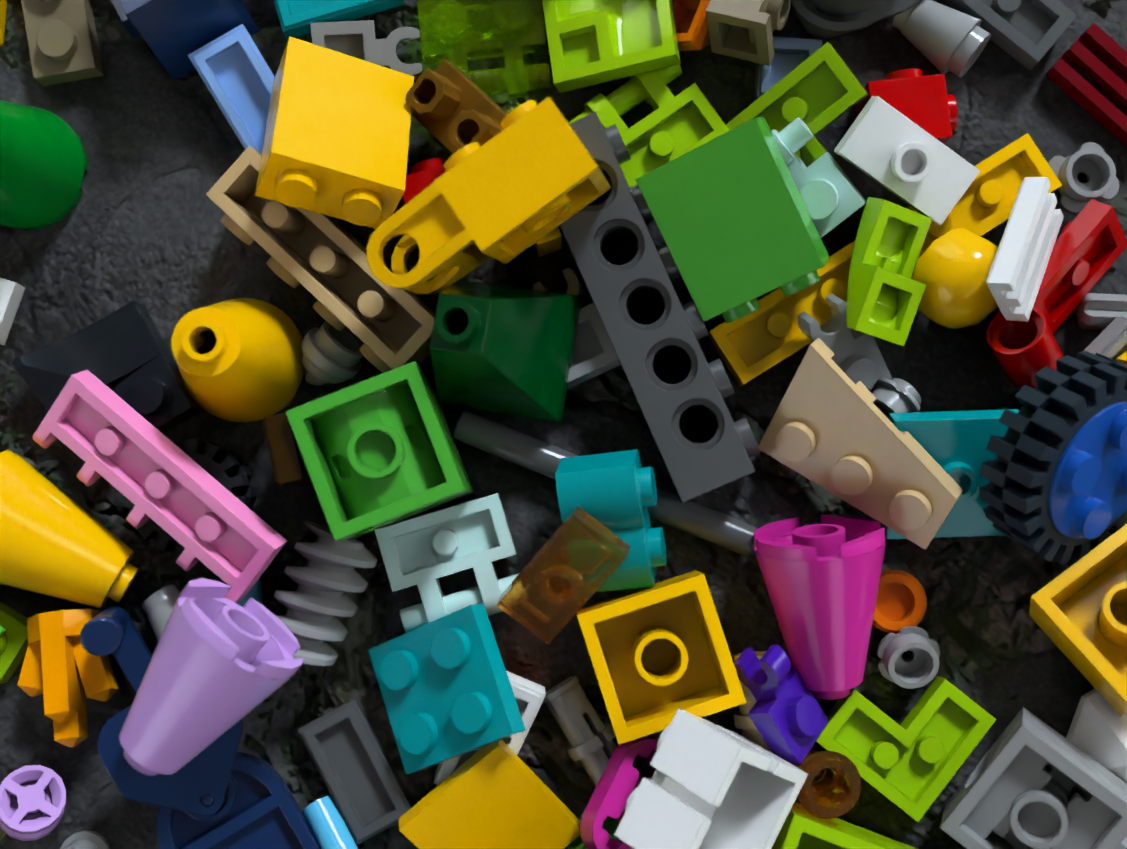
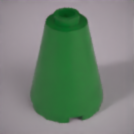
M0 100V225L23 228L24 230H38L62 220L79 203L83 193L80 187L84 177V169L88 171V156L79 135L59 116L45 109Z

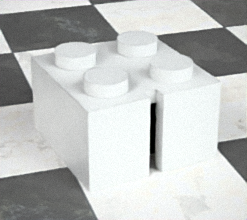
M678 708L671 724L664 729L659 737L657 751L650 763L651 766L656 768L652 779L643 777L639 786L631 793L625 806V814L614 835L633 849H771L808 773L752 740Z

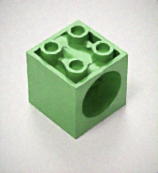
M415 361L285 411L334 541L361 537L376 529L389 526L474 492L430 378Z

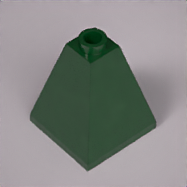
M460 281L440 292L430 342V354L439 403L561 422L583 298L580 295Z

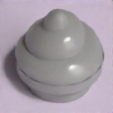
M327 321L320 328L310 329L301 343L303 352L302 364L306 370V382L311 385L321 386L327 383H342L355 377L362 367L360 359L363 355L359 351V348L363 345L361 340L348 328L345 327L342 331H339Z

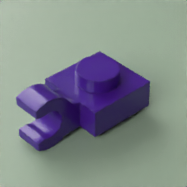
M778 644L771 645L760 660L752 648H745L734 663L739 680L751 691L757 701L748 713V716L772 753L792 765H801L829 722V719L811 690L806 689L799 671L790 670V659Z

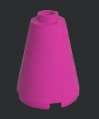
M839 514L820 515L821 524L801 527L800 517L768 523L754 532V552L793 670L799 671L806 689L811 690L814 697L826 700L844 698L851 693L852 688L862 683L886 547L885 529L881 528L879 521L872 518Z

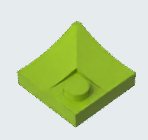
M542 0L553 84L560 93L681 64L672 0Z

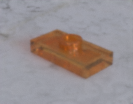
M577 506L501 594L496 606L538 638L549 644L628 557L630 545Z

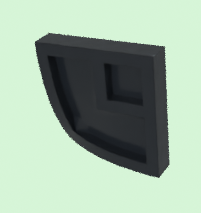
M135 301L129 302L108 316L61 340L12 361L16 371L32 389L47 411H49L71 375L87 369L162 434L202 410L189 393L175 360L145 306ZM75 454L80 465L83 466L85 461Z

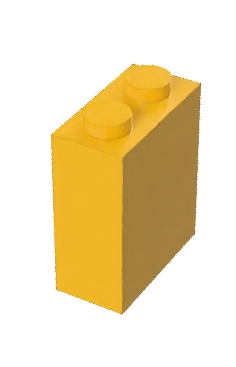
M289 36L273 81L255 196L280 202L290 207L302 208L345 220L354 225L377 229L380 224L393 215L405 192L412 106L405 99L407 92L414 84V76Z

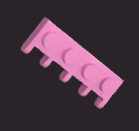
M88 369L71 375L32 437L42 448L49 447L57 439L64 443L85 461L77 474V478L86 486H91L102 476L135 505L126 518L132 526L139 529L151 518L185 548L176 563L187 572L198 561H201L221 580L232 587L225 597L237 604L244 599L287 542L284 537Z

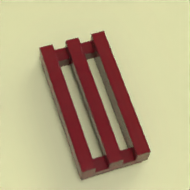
M1093 23L1045 75L1127 147V116L1070 66L1075 62L1101 85L1100 90L1115 103L1120 102L1127 108V51Z

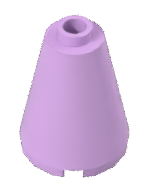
M205 578L191 580L179 594L120 731L119 740L124 749L123 754L126 761L135 770L145 775H171L176 773L292 678L303 664V658L294 659L293 657L301 646L287 626L264 605L251 597L244 607L226 598V594L232 587L222 582Z

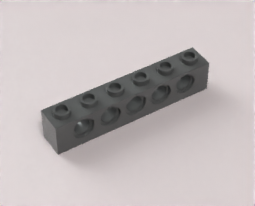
M593 112L569 125L596 162L603 175L611 179L612 191L605 202L596 206L587 205L562 223L560 227L683 503L755 472L750 457L761 453V450L746 417L734 422L724 398L735 394L720 358L708 363L698 339L709 335L707 328L693 300L685 304L681 303L672 281L682 276L666 243L664 242L656 246L646 223L654 218L638 184L630 187L620 164L631 160V157L616 124L604 129L596 112ZM618 232L634 234L639 244L638 252L634 259L624 265L611 264L605 256L607 241ZM654 289L659 291L664 297V312L660 319L652 324H639L631 315V301L641 290ZM671 346L683 348L691 358V371L685 380L677 384L667 383L662 380L655 366L660 352ZM704 405L715 413L718 420V429L714 436L705 441H694L685 435L681 427V418L688 407Z

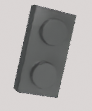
M942 0L955 10L981 19L980 27L991 34L990 39L1029 71L1042 59L1077 16L1059 0Z

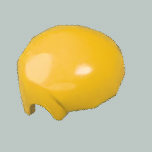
M964 228L952 229L934 240L917 260L911 279L926 284L917 311L933 322L947 328L958 329L979 324L998 307L986 283L998 246Z

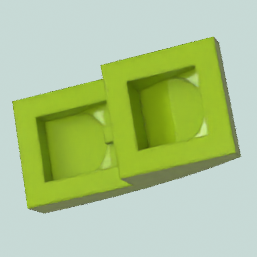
M868 197L856 235L847 286L848 304L846 306L847 328L901 346L905 345L926 288V284L911 279L932 218L885 199Z

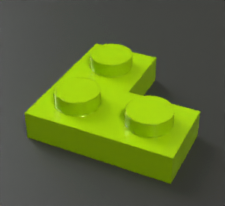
M827 42L734 117L726 126L729 130H732L753 118L764 116L770 130L775 129L780 132L799 117L814 135V138L795 152L805 166L808 167L824 153L829 152L817 135L869 94L833 46Z
M937 676L900 725L852 688L851 693L844 698L838 699L826 716L829 722L816 742L915 821L919 822L997 719L948 680Z

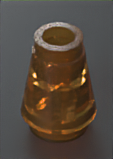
M810 750L801 765H794L808 773L797 798L805 810L812 815L825 819L837 818L849 812L858 801L861 792L860 774L854 763L843 754L834 751ZM825 769L823 777L816 782H812L814 777L820 775L821 770Z

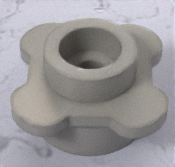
M1086 142L1073 155L1066 158L1055 156L1048 161L1049 166L1062 184L1058 188L1061 194L1060 206L1067 213L1078 214L1091 199L1110 200L1119 191V180L1116 177L1115 164L1111 157L1097 143ZM1078 173H1084L1087 176L1086 183L1078 181Z

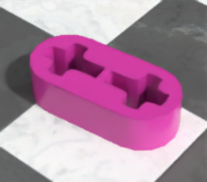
M641 737L620 744L613 752L583 812L580 822L581 838L587 849H633L622 840L609 839L610 834L602 826L607 817L618 819V824H620L625 814V806L629 796L642 781L639 778V771L632 767L636 756L648 757L647 764L650 768L654 769V775L656 768L651 766L650 763L657 751L658 740Z

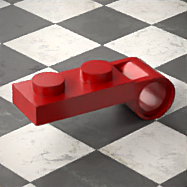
M1091 199L1078 216L1062 229L1052 250L1028 322L1006 320L1001 311H999L989 324L986 334L987 341L1008 379L1014 385L1021 388L1024 385L1038 388L1035 377L1036 373L1045 366L1056 371V360L1063 357V353L1053 334L1126 249L1127 240L1113 206Z

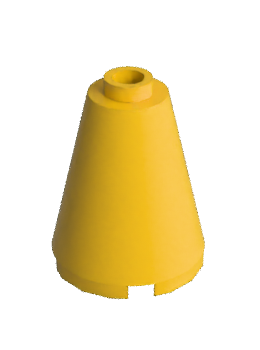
M235 298L192 310L178 321L172 333V352L189 393L204 410L224 420L247 423L263 420L264 417L275 415L289 406L296 396V391L301 384L303 375L306 373L302 364L303 352L301 343L304 339L290 317L276 306L262 300Z
M8 449L1 452L0 584L101 608L108 598L119 603L139 568L129 564L134 551L20 455Z

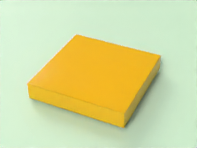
M499 740L478 750L399 818V831L418 849H565L581 835V821L503 740Z

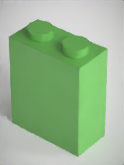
M764 116L753 118L635 179L703 322L722 314L726 323L733 322L759 309L761 305L757 297L780 287L784 297L821 280L817 269L824 267L830 257Z

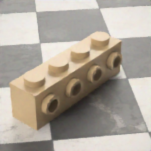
M248 146L206 193L225 212L220 221L247 245L250 246L255 240L272 257L266 264L288 285L296 288L299 284H302L318 299L312 307L330 325L339 331H342L345 327L350 329L364 343L359 348L361 354L381 372H388L413 361L420 366L430 355V342L436 313L415 293L382 284L369 268L366 247L334 217L302 208L290 207L280 202L255 196L262 153Z

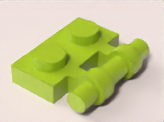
M679 64L630 76L631 80L606 97L599 93L584 104L586 111L568 122L570 124L596 112L604 129L616 124L631 157V160L620 164L630 187L637 184L635 179L730 131L696 83L674 97L667 84L682 74ZM642 101L650 104L654 111L628 129L621 116ZM605 176L606 180L608 181L609 185H610L611 188H612V181H611V179H610L609 177Z

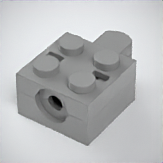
M1023 707L946 802L940 828L966 849H1127V783Z

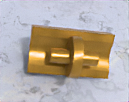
M444 58L434 71L427 69L422 72L407 92L405 99L412 106L411 115L452 154L473 142H478L480 146L484 145L503 131L500 123L507 115L499 105L460 69Z

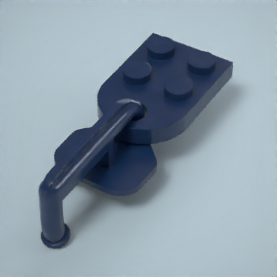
M110 607L97 614L84 625L80 633V641L83 648L95 656L113 654L137 694L153 655L129 614L120 607ZM132 705L113 715L101 729L97 744L98 754L120 793L131 800L160 806L156 824L160 849H320L301 808L281 775L264 760L254 755L237 752L243 733L242 719L180 770L171 775H145L135 770L126 761L123 754L124 749L119 740V734ZM228 788V799L223 803Z

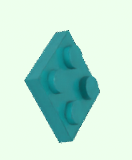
M484 604L469 605L368 649L406 775L424 770L525 731L524 723Z

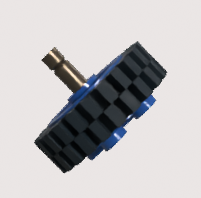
M1088 351L1077 352L1076 359L1068 355L1057 359L1056 371L1045 366L1036 373L1035 377L1039 389L1035 390L1024 385L1015 395L1022 404V408L1017 414L1003 406L995 409H1005L998 422L1009 428L1004 437L991 435L986 449L998 456L996 460L982 462L980 476L991 481L979 489L980 500L989 504L983 511L986 518L994 523L992 526L1000 533L1050 562L1054 560L1059 564H1068L1070 558L1078 561L1089 553L1090 548L1094 549L1108 538L1107 531L1114 534L1126 524L1123 517L1127 513V365L1104 355L1092 354Z

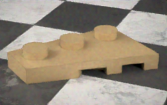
M818 337L810 344L759 444L760 450L926 550L963 492V489L908 431L900 432L873 403L877 398L861 381L855 384L831 359L835 354Z

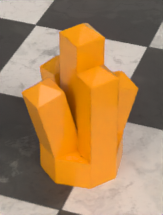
M95 609L58 610L38 613L27 618L28 647L17 686L32 697L43 694L44 715L53 719L54 741L69 748L75 747L88 737L86 697L106 702L119 690L108 655L95 656L90 654L83 648L80 641V633L84 625L100 613L99 610Z

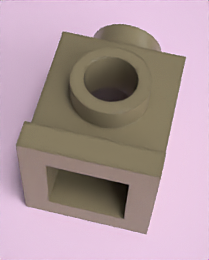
M710 0L705 12L711 51L770 66L774 58L772 33L774 29L781 30L784 27L789 15L791 0Z

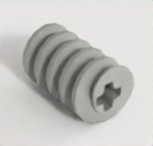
M305 521L304 525L318 536V540L316 543L296 542L294 549L308 560V564L306 567L286 566L284 573L296 582L298 587L296 591H275L274 597L288 608L286 615L275 616L287 626L301 646L293 656L294 659L303 658L302 665L331 666L336 662L338 655L336 650L325 641H343L348 633L346 627L335 617H353L358 609L356 603L345 592H364L368 585L367 581L354 569L374 568L378 559L364 546V543L356 539L334 541L329 527Z

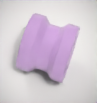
M27 765L12 771L0 785V828L9 837L21 841L38 840L49 835L59 825L65 811L66 788L62 778L52 769L41 765ZM37 811H40L44 814L41 815L40 813H36L34 815H27L28 813H35Z

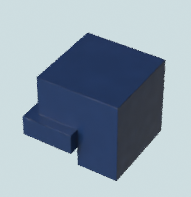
M111 0L122 23L134 39L140 35L173 80L195 69L187 55L237 26L243 24L250 36L260 31L242 0Z

